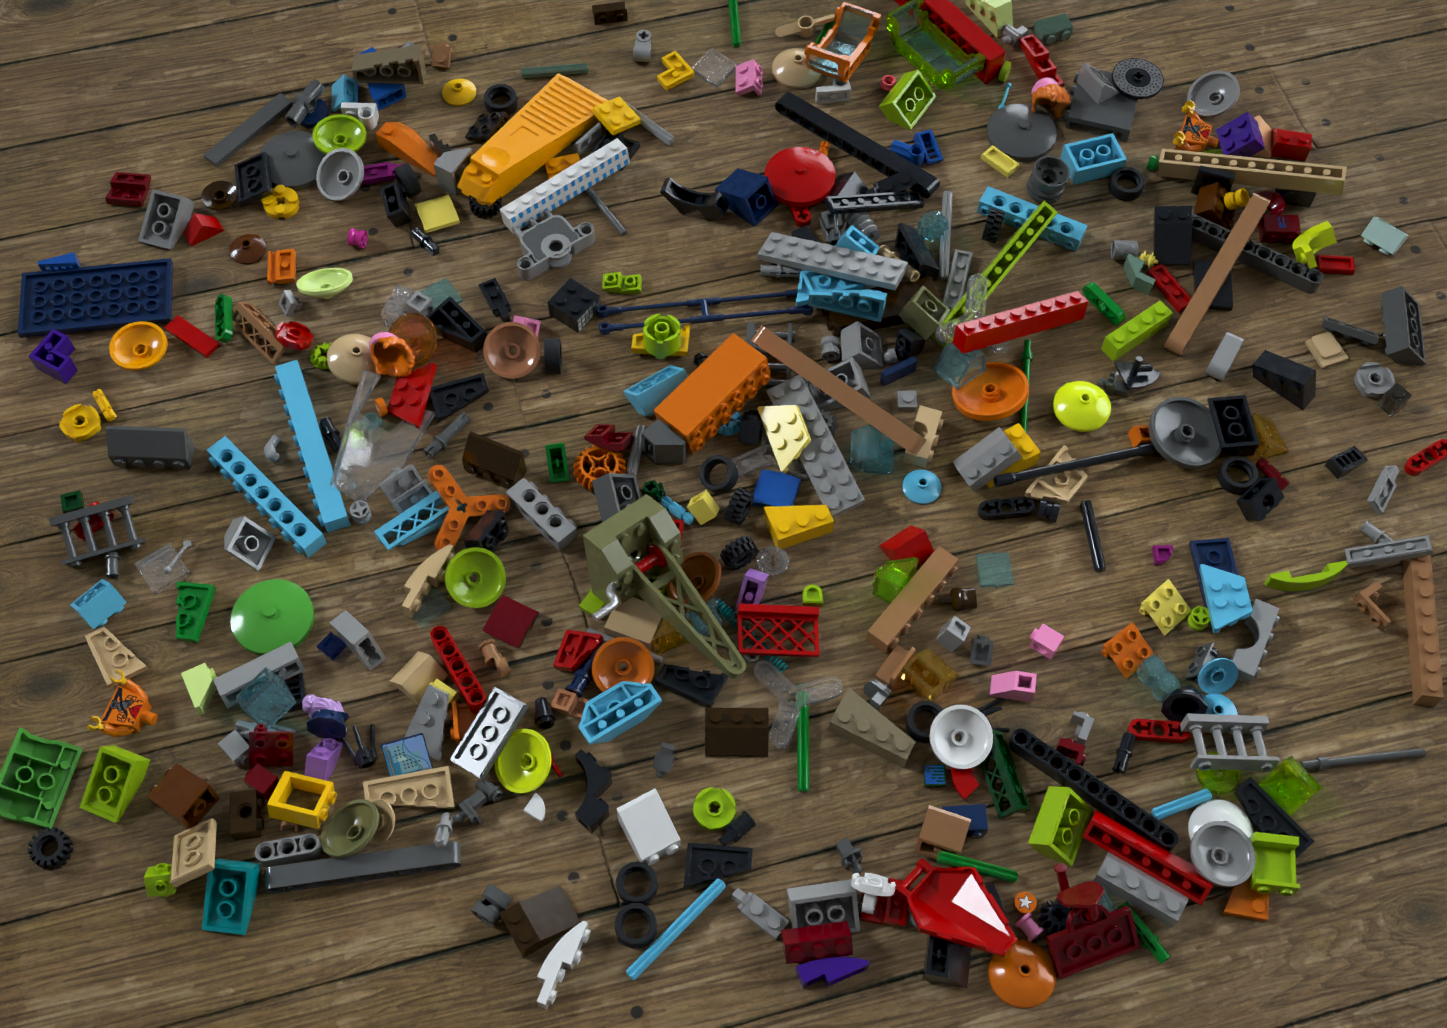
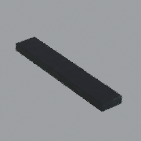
M919 191L829 196L824 200L830 214L923 208L925 205Z

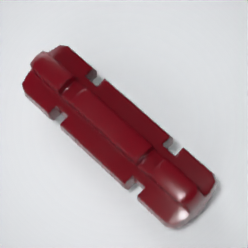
M1265 457L1260 458L1256 466L1260 470L1263 469V473L1268 478H1275L1281 490L1285 489L1289 485V481L1285 477L1282 478V474L1272 464L1269 465V461Z

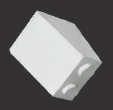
M656 789L617 808L618 822L640 862L650 866L658 862L659 857L665 854L671 855L679 850L678 847L681 846V839Z

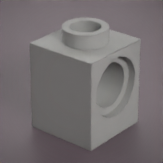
M416 291L405 303L408 315L421 324H424L422 319L434 310L432 299L419 291Z
M953 616L941 628L935 641L953 652L964 642L971 627L956 616Z
M236 730L232 731L218 743L223 752L238 768L249 763V745Z

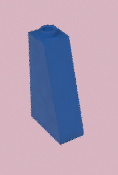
M371 47L359 54L376 52L374 47ZM367 83L372 101L376 103L378 111L407 97L404 84Z

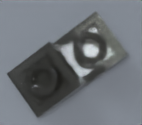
M436 134L429 135L431 148L439 157L444 152L453 151L448 144L444 145L441 139L438 140Z

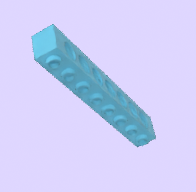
M226 436L207 449L210 456L208 460L215 468L218 466L223 477L226 480L230 478L233 481L232 485L238 492L242 490L245 493V499L250 504L254 503L257 506V511L263 517L266 515L269 518L268 521L274 529L279 528L282 531L280 533L287 542L291 540L294 543L293 547L299 554L304 553L309 558L327 544L320 530Z

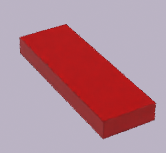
M1163 264L1148 270L1146 275L1156 279L1154 285L1178 313L1183 312L1191 300L1188 293Z
M179 315L165 326L167 332L205 358H208L220 346L216 340Z

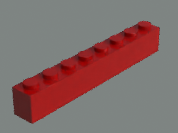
M1075 291L957 324L952 343L964 354L1084 319L1089 301L1081 293Z

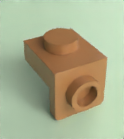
M439 43V46L434 45L431 66L450 69L451 54H453L454 50L448 44Z

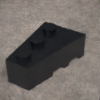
M451 296L422 319L428 331L477 353L484 347L487 337L486 331Z
M1264 350L1253 363V378L1301 410H1304L1315 397V369Z

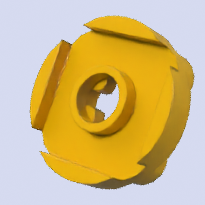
M277 185L272 189V195L262 199L266 214L273 219H279L278 217L290 218L299 210L297 193L284 185Z
M83 404L71 406L64 411L62 421L59 423L64 435L76 443L92 437L101 430V418L96 409L90 405L89 407L83 406ZM79 420L84 421L83 424L77 425V424H78L77 421H79Z

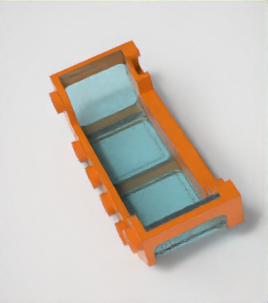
M846 2L841 7H837L835 17L837 18L833 28L828 30L825 37H822L819 45L811 42L805 48V64L808 70L847 82L870 52L872 39L878 32L882 14Z

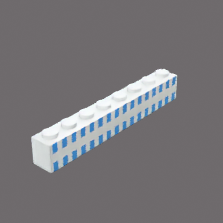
M615 139L502 207L500 213L504 224L514 234V227L519 229L529 225L528 221L530 218L536 221L544 216L545 210L549 212L623 168L630 163L627 147L619 139Z

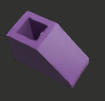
M323 738L307 754L304 775L327 781L334 772L343 743L337 742L332 738Z

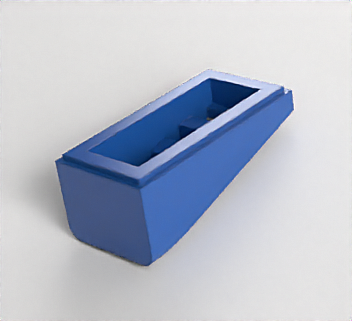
M932 129L915 133L913 137L914 143L921 144L925 148L924 161L927 165L944 160ZM934 155H936V157H937V158H934V159H930V158H929L930 156H934Z
M75 252L37 262L41 271L81 267Z

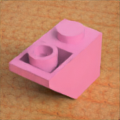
M1011 671L992 675L989 696L1031 703L1035 694L1037 674Z

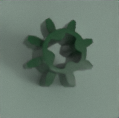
M655 480L645 482L643 488L640 489L642 497L647 494L658 503L661 502L662 496H666L662 482L657 484Z

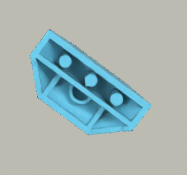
M621 681L586 702L581 722L579 723V729L589 745L609 742L644 721L658 707L662 699L651 683L643 684Z

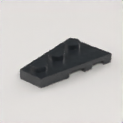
M484 373L431 387L430 396L438 423L489 392Z
M664 664L655 679V684L701 706L712 708L728 676L725 673H721V675L713 674L708 670L700 672L690 670L687 667Z
M688 843L684 888L714 881L718 878L723 879L751 872L753 848Z

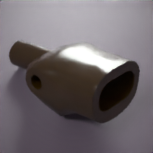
M956 587L950 591V596L938 597L939 605L951 604L955 611L977 608L975 587Z

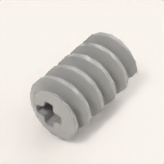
M868 212L846 213L845 219L849 226L853 225L873 242L880 237L881 232L877 230L878 228L874 225L870 215L867 214Z

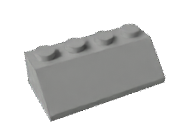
M1107 852L1093 879L1094 882L1099 883L1106 891L1124 901H1128L1129 904L1171 928L1178 922L1188 902V897L1110 852Z

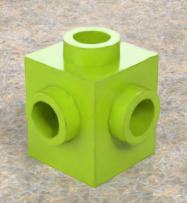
M160 863L156 866L148 867L144 876L147 897H168L175 894L177 887L170 883L172 864Z

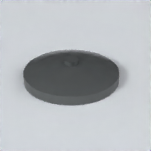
M1010 104L992 114L987 125L986 135L990 146L994 145L1017 162H1030L1046 156L1052 150L1057 136L1056 126L1052 118L1037 107L1035 108V113L1031 111L1032 105Z
M303 131L279 134L269 140L260 151V153L266 152L269 155L272 186L284 185L294 191L308 188L317 183L316 175L319 164L327 155L317 149L313 141V134Z
M1172 397L1161 402L1153 410L1148 423L1150 439L1156 450L1172 464L1187 469L1202 468L1210 464L1220 454L1221 448L1211 412L1200 402L1186 397Z

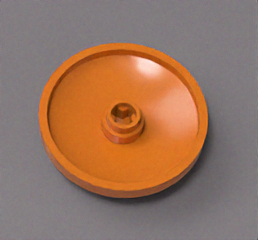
M986 362L972 366L962 372L952 386L953 402L957 410L971 419L980 421L999 420L1016 413L1024 406L1029 396V384L1025 374L1019 368L1003 362Z

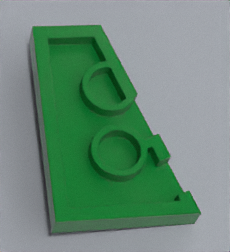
M177 581L178 597H176V604L178 605V615L176 616V639L182 642L198 643L216 587L212 584Z

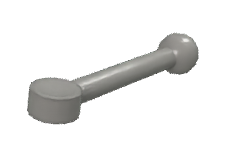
M190 540L183 542L182 549L169 566L163 569L165 574H170L171 568L185 550L191 548L192 543Z

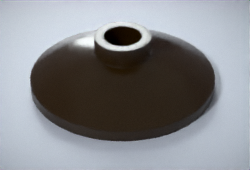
M228 181L212 182L204 188L201 194L203 204L212 210L229 208L238 197L236 187Z

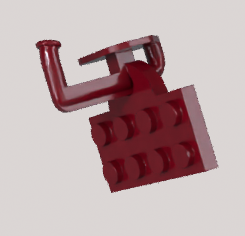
M1058 863L1054 866L1061 891L1057 894V899L1064 907L1072 908L1066 920L1067 929L1046 936L1054 970L1059 980L1140 949L1132 911L1128 906L1108 912L1099 903L1105 893L1104 888L1099 883L1089 881L1070 888L1066 873L1067 865Z

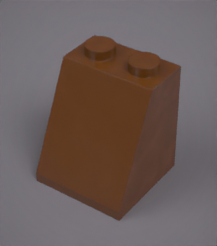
M177 763L166 771L164 778L154 785L147 795L152 804L186 830L196 826L220 800L219 796L207 782Z

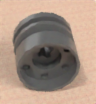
M1055 156L1039 158L1035 162L1026 184L1029 196L1038 203L1046 201L1048 204L1057 202L1061 198L1070 177L1068 165L1062 159Z

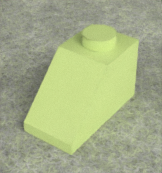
M203 663L181 673L193 705L200 716L205 714L217 689L213 680L217 678L214 669H209L206 663Z

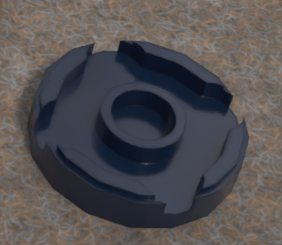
M318 99L314 112L308 113L300 124L306 128H315L319 121L329 116V108L326 102Z

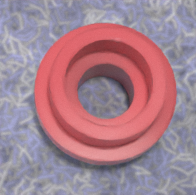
M885 75L880 81V87L885 91H891L897 81L894 76Z

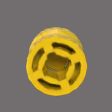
M1244 188L1238 189L1235 193L1228 192L1224 196V203L1228 210L1237 209L1238 206L1244 207L1250 200L1249 194Z

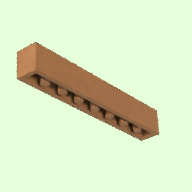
M1431 555L1402 560L1413 705L1435 707L1444 698L1432 563Z

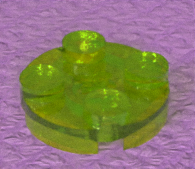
M1209 752L1207 755H1218V752ZM1196 769V777L1202 789H1209L1210 793L1218 795L1227 794L1237 786L1241 777L1240 770H1218L1223 772V775L1219 778L1214 775V769L1207 771Z

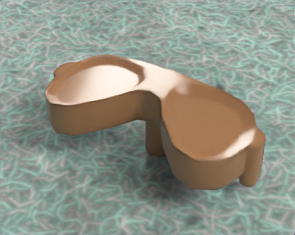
M282 821L280 830L283 831V829L294 827V832L298 833L299 827L307 826Z

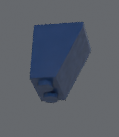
M737 168L715 188V192H720L729 201L728 209L754 227L778 206L768 177Z

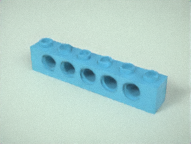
M987 186L979 201L977 213L988 217L991 208L1004 211L1003 223L1019 229L1038 206ZM1056 214L1038 237L1076 252L1084 238L1088 225Z

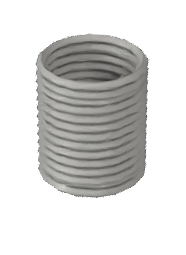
M1113 240L1111 246L1112 259L1126 260L1128 254L1137 257V241Z

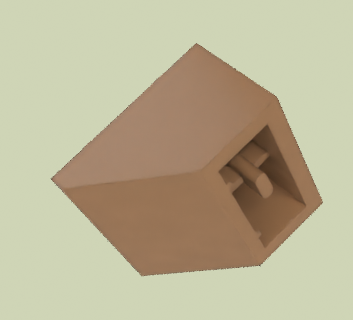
M929 805L914 852L937 860V854L941 851L960 856L971 819Z

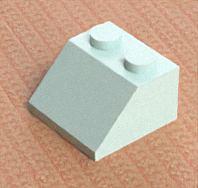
M1373 217L1361 236L1364 237L1363 241L1371 246L1376 244L1380 247L1379 251L1389 255L1390 253L1395 254L1409 235L1384 220Z

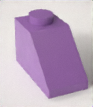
M751 568L744 575L735 610L739 603L760 604L769 574Z

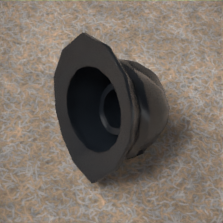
M1184 686L1163 701L1161 712L1170 721L1182 722L1187 714H1206L1208 706L1204 702L1203 694L1197 688Z

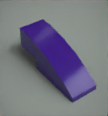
M850 957L823 958L796 966L795 972L802 988L820 980H824L826 986L829 987L867 970L869 962L868 960Z

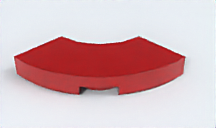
M951 767V779L954 788L965 801L980 784L974 777L973 767L968 769Z

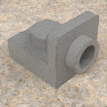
M1074 711L1070 720L1071 723L1078 725L1074 737H1077L1076 743L1084 745L1094 718H1091L1087 713Z

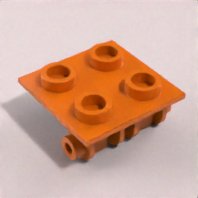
M1133 622L1106 642L1101 651L1104 657L1107 658L1109 656L1112 658L1125 679L1155 656Z

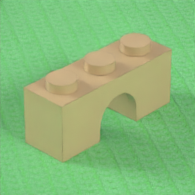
M920 405L913 430L923 434L927 441L916 456L906 450L904 463L926 468L927 462L932 461L934 451L931 450L932 445H937L939 435H936L937 430L941 431L944 422L941 419L942 411Z

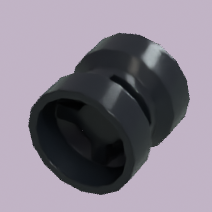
M1041 499L1036 518H1048L1050 522L1056 523L1060 504H1050L1047 500Z

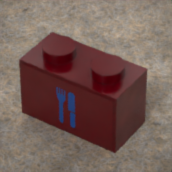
M1264 214L1258 224L1260 242L1293 243L1301 234L1299 215Z

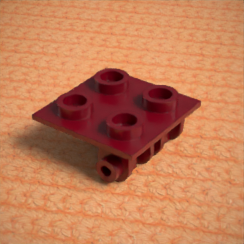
M257 724L254 732H249V767H255L257 763L261 766H293L294 731H267V727L264 724Z

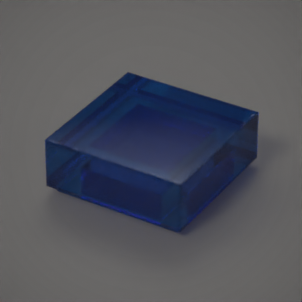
M330 632L316 647L333 661L347 645Z

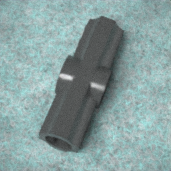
M313 79L302 94L297 93L295 95L293 106L284 117L290 126L296 128L308 113L314 112L316 101L325 90L324 85L318 80Z

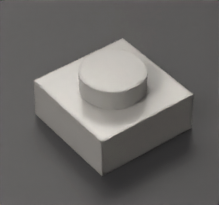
M897 391L898 411H917L916 391Z

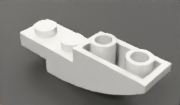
M582 921L566 933L544 961L537 975L538 981L543 983L537 999L539 1007L547 1010L549 1004L554 1003L557 991H555L557 983H561L565 976L566 970L563 968L566 967L573 970L574 964H579L583 953L580 949L583 943H587L591 930H588V922Z

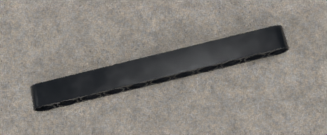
M786 92L775 103V109L781 115L887 177L910 168L917 186L909 190L919 191L921 197L930 198L940 186L939 180L934 175L796 95Z

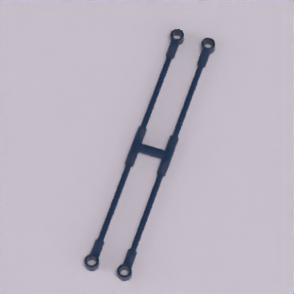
M798 289L778 293L726 298L711 297L691 299L684 302L631 307H607L600 305L597 308V314L600 318H605L610 314H621L627 311L701 306L702 316L677 319L680 324H697L724 321L725 319L787 313L790 315L803 313L809 316L813 314V307L807 304L780 310L728 315L709 314L708 305L785 296L786 298L797 297ZM602 322L599 324V332L602 335H608L614 331L644 327V323L609 324Z

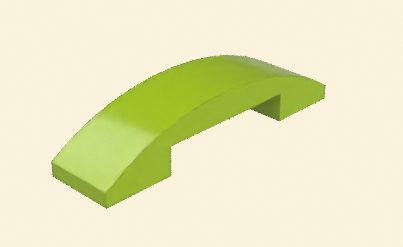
M1347 561L1330 563L1325 566L1321 573L1293 578L1289 571L1273 573L1268 576L1264 584L1266 587L1281 591L1311 590L1333 581L1342 573L1348 563Z

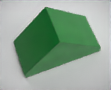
M564 442L545 445L550 483L570 481Z

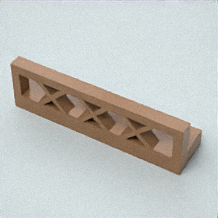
M237 302L233 309V325L273 365H277L283 353L294 352L293 349L283 346L276 340L274 335L276 327L252 303ZM239 313L242 316L241 323L236 320ZM248 324L253 326V334L249 333ZM259 335L264 337L265 345L260 344ZM272 346L277 349L274 357L271 355L270 347Z

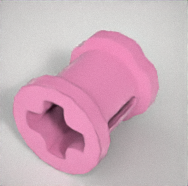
M1030 912L1015 924L1017 928H1020L1026 934L1029 943L1044 931V928H1040L1031 918L1032 914Z

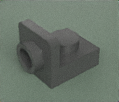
M977 635V639H971L972 647L969 663L991 666L994 642L989 641L988 636Z

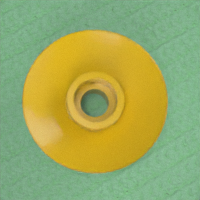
M466 79L451 80L442 89L444 101L453 106L467 105L476 96L475 85Z

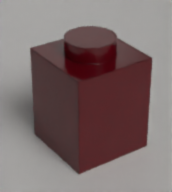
M257 763L254 768L252 767L248 770L243 781L250 789H256L260 796H263L268 801L279 779Z

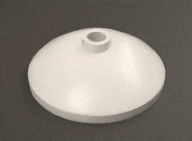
M954 705L942 710L935 717L930 728V744L934 754L941 762L952 768L968 769L975 767L985 760L992 748L993 732L989 721L979 710L968 705ZM956 734H959L961 736V740L959 742L955 740Z
M1214 799L1203 802L1192 812L1188 822L1190 840H1192L1195 832L1200 827L1213 821L1231 823L1240 828L1248 838L1254 833L1252 823L1247 814L1240 807L1226 800ZM1214 855L1215 859L1219 861V857Z

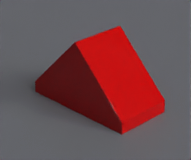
M194 213L183 234L192 247L223 232L224 229L216 217Z

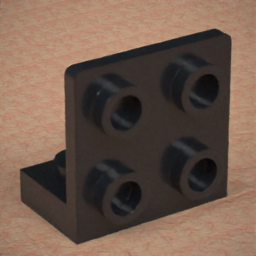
M506 112L482 113L477 117L475 124L468 129L465 138L467 140L486 139L488 141L510 120V117Z

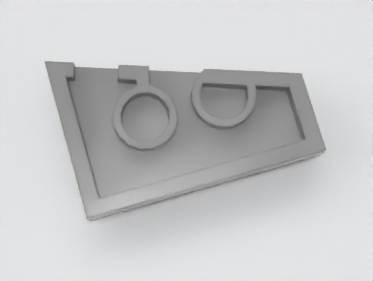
M430 684L426 688L405 737L423 733L429 756L439 761L442 758L441 746L442 741H444L443 729L444 721L447 717L449 693Z

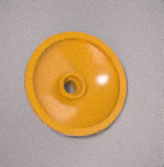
M145 321L133 322L125 325L114 334L110 341L109 352L112 360L119 367L126 370L139 371L152 367L162 359L166 353L168 341L164 331L158 325Z

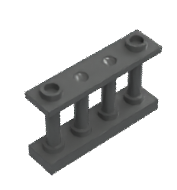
M747 322L746 342L763 355H771L761 347L754 345V342L751 341L758 330L754 329L755 322ZM788 323V332H773L783 340H787V343L790 345L791 342H795V331H792V323ZM768 363L770 371H787L786 380L770 379L768 384L762 387H775L791 379V368L785 364Z
M129 495L49 518L51 526H58V529H61L69 559L61 561L62 565L75 567L82 565L81 561L104 555L107 552H114L128 547L130 550L141 548L142 543L147 541L146 538H137L130 515V506L135 505L134 497ZM117 509L122 514L129 537V542L117 544L109 517L111 515L110 511ZM95 515L101 518L109 543L108 548L97 550L89 523L90 517ZM74 521L81 523L89 553L77 556L69 526H71L70 522Z

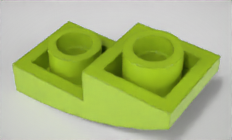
M621 272L603 274V291L619 294L641 293L642 277L640 274L622 276Z

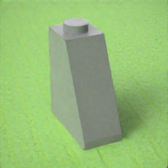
M346 610L329 622L338 637L369 671L386 659L371 633Z

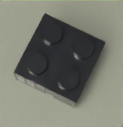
M572 278L547 302L549 315L577 333L594 317L598 306L601 305L600 295Z

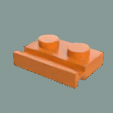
M295 249L276 250V252L272 253L268 251L267 281L269 285H272V283H296Z

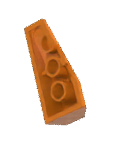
M386 122L375 133L379 148L434 177L436 176L434 163L440 157L413 129L400 122Z

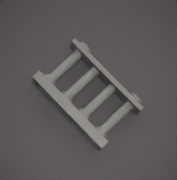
M1187 714L1180 724L1181 731L1193 733L1198 753L1190 764V768L1200 769L1201 771L1210 769L1272 771L1280 759L1279 757L1267 756L1262 733L1269 725L1268 716ZM1201 732L1213 734L1218 755H1207ZM1222 733L1233 735L1238 756L1227 755ZM1242 734L1253 735L1258 756H1247Z

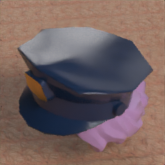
M312 694L304 697L302 701L303 711L308 713L310 718L306 722L308 732L319 738H332L335 740L346 736L348 731L344 722L349 719V715L344 712L340 701L334 702L331 698H320Z

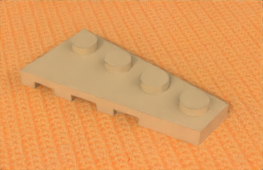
M449 766L363 782L365 800L370 802L384 800L391 806L455 809Z

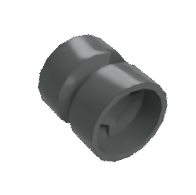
M489 884L482 893L483 899L477 900L470 911L478 919L494 927L501 917L499 913L507 909L512 899L496 886Z

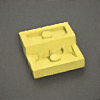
M449 194L415 204L425 233L460 223Z

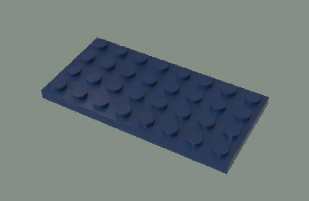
M172 259L22 273L18 321L19 337L48 335L52 329L64 334L122 328L125 325L139 321L154 324L170 323L172 321Z

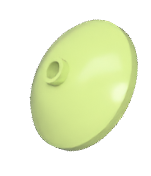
M325 268L302 276L296 285L298 291L304 295L328 299L345 290L351 284L353 277L349 270L343 268Z

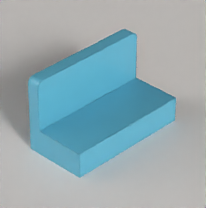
M344 74L332 85L331 111L336 112L341 107V102L358 103V83H355L354 79Z

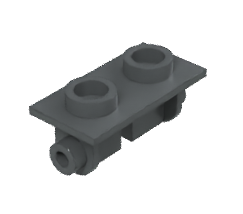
M1214 642L1200 645L1196 649V656L1187 668L1188 672L1185 679L1194 678V682L1198 684L1200 670L1208 662L1217 659L1219 656L1218 650L1213 647Z

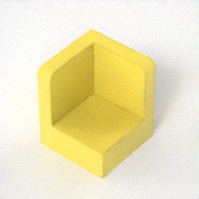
M707 490L691 498L687 506L700 525L715 518L720 509Z

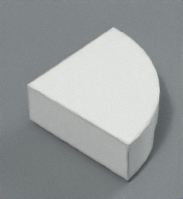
M535 793L525 807L524 813L542 823L545 818V805L542 798Z

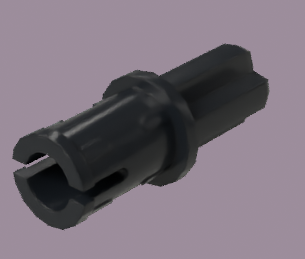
M420 228L413 229L411 237L419 243L421 248L426 249L432 256L440 253V248L432 241L430 236H426Z
M330 417L321 419L320 426L325 433V439L329 441L333 451L341 452L344 449V444L339 437V430L335 429Z
M1131 732L1123 734L1120 747L1116 749L1117 756L1112 770L1118 774L1120 770L1121 774L1126 773L1129 758L1133 756L1132 748L1136 736Z

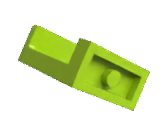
M1254 832L1249 837L1256 858L1254 870L1249 877L1250 889L1257 890L1261 894L1277 892L1281 896H1293L1300 890V884L1296 883L1295 849L1299 846V837Z

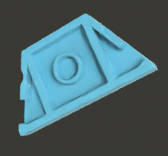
M807 270L801 271L796 306L807 305L810 292L864 289V283Z
M1200 564L1199 571L1213 633H1218L1221 628L1227 625L1232 626L1238 620H1244L1251 616L1253 610L1245 578Z

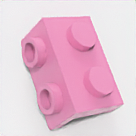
M754 59L736 66V93L738 96L753 90L758 96L762 95L763 69Z

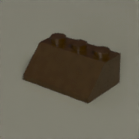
M470 431L462 457L463 467L466 472L472 475H480L490 482L500 483L504 488H511L523 479L527 470L522 451Z
M705 708V756L768 757L769 708Z

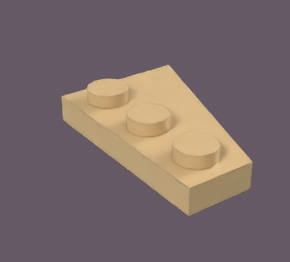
M105 627L85 635L109 688L118 685L112 683L110 677L120 680V675L115 672L116 670H121L125 675V679H130L148 670V667Z

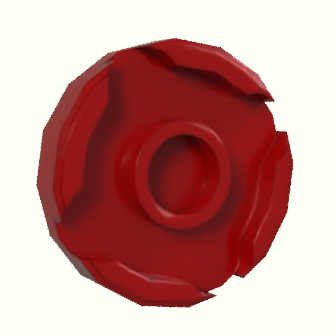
M289 321V323L281 322L277 325L274 334L280 344L293 350L309 348L314 337L308 327L295 321Z

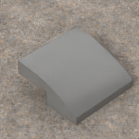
M413 464L408 465L379 484V487L399 515L433 493Z

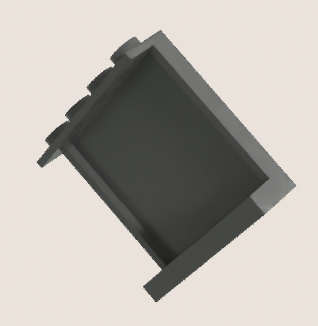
M1099 70L1113 84L1112 73ZM1076 72L1073 81L1076 85L1072 86L1070 93L1073 98H1071V104L1067 106V108H1070V111L1066 110L1064 121H1067L1065 128L1068 129L1070 122L1119 132L1121 133L1120 140L1127 142L1137 99L1127 97L1119 92L1116 96L1097 104L1078 84L1079 73Z

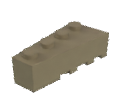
M421 44L354 55L352 73L355 83L424 84L426 66Z
M848 687L830 720L828 731L904 768L913 752L915 741Z

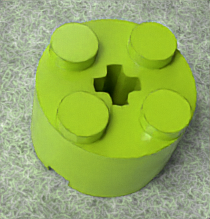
M655 314L647 318L643 327V345L645 350L657 359H664L666 356L676 353L681 347L680 322L668 314L667 317Z

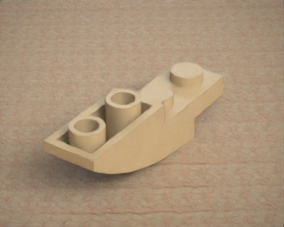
M449 544L432 554L409 577L404 585L407 597L402 604L405 616L412 618L414 613L419 611L422 603L421 600L424 595L429 593L431 586L438 588L440 582L445 580L447 565L456 555L453 545Z

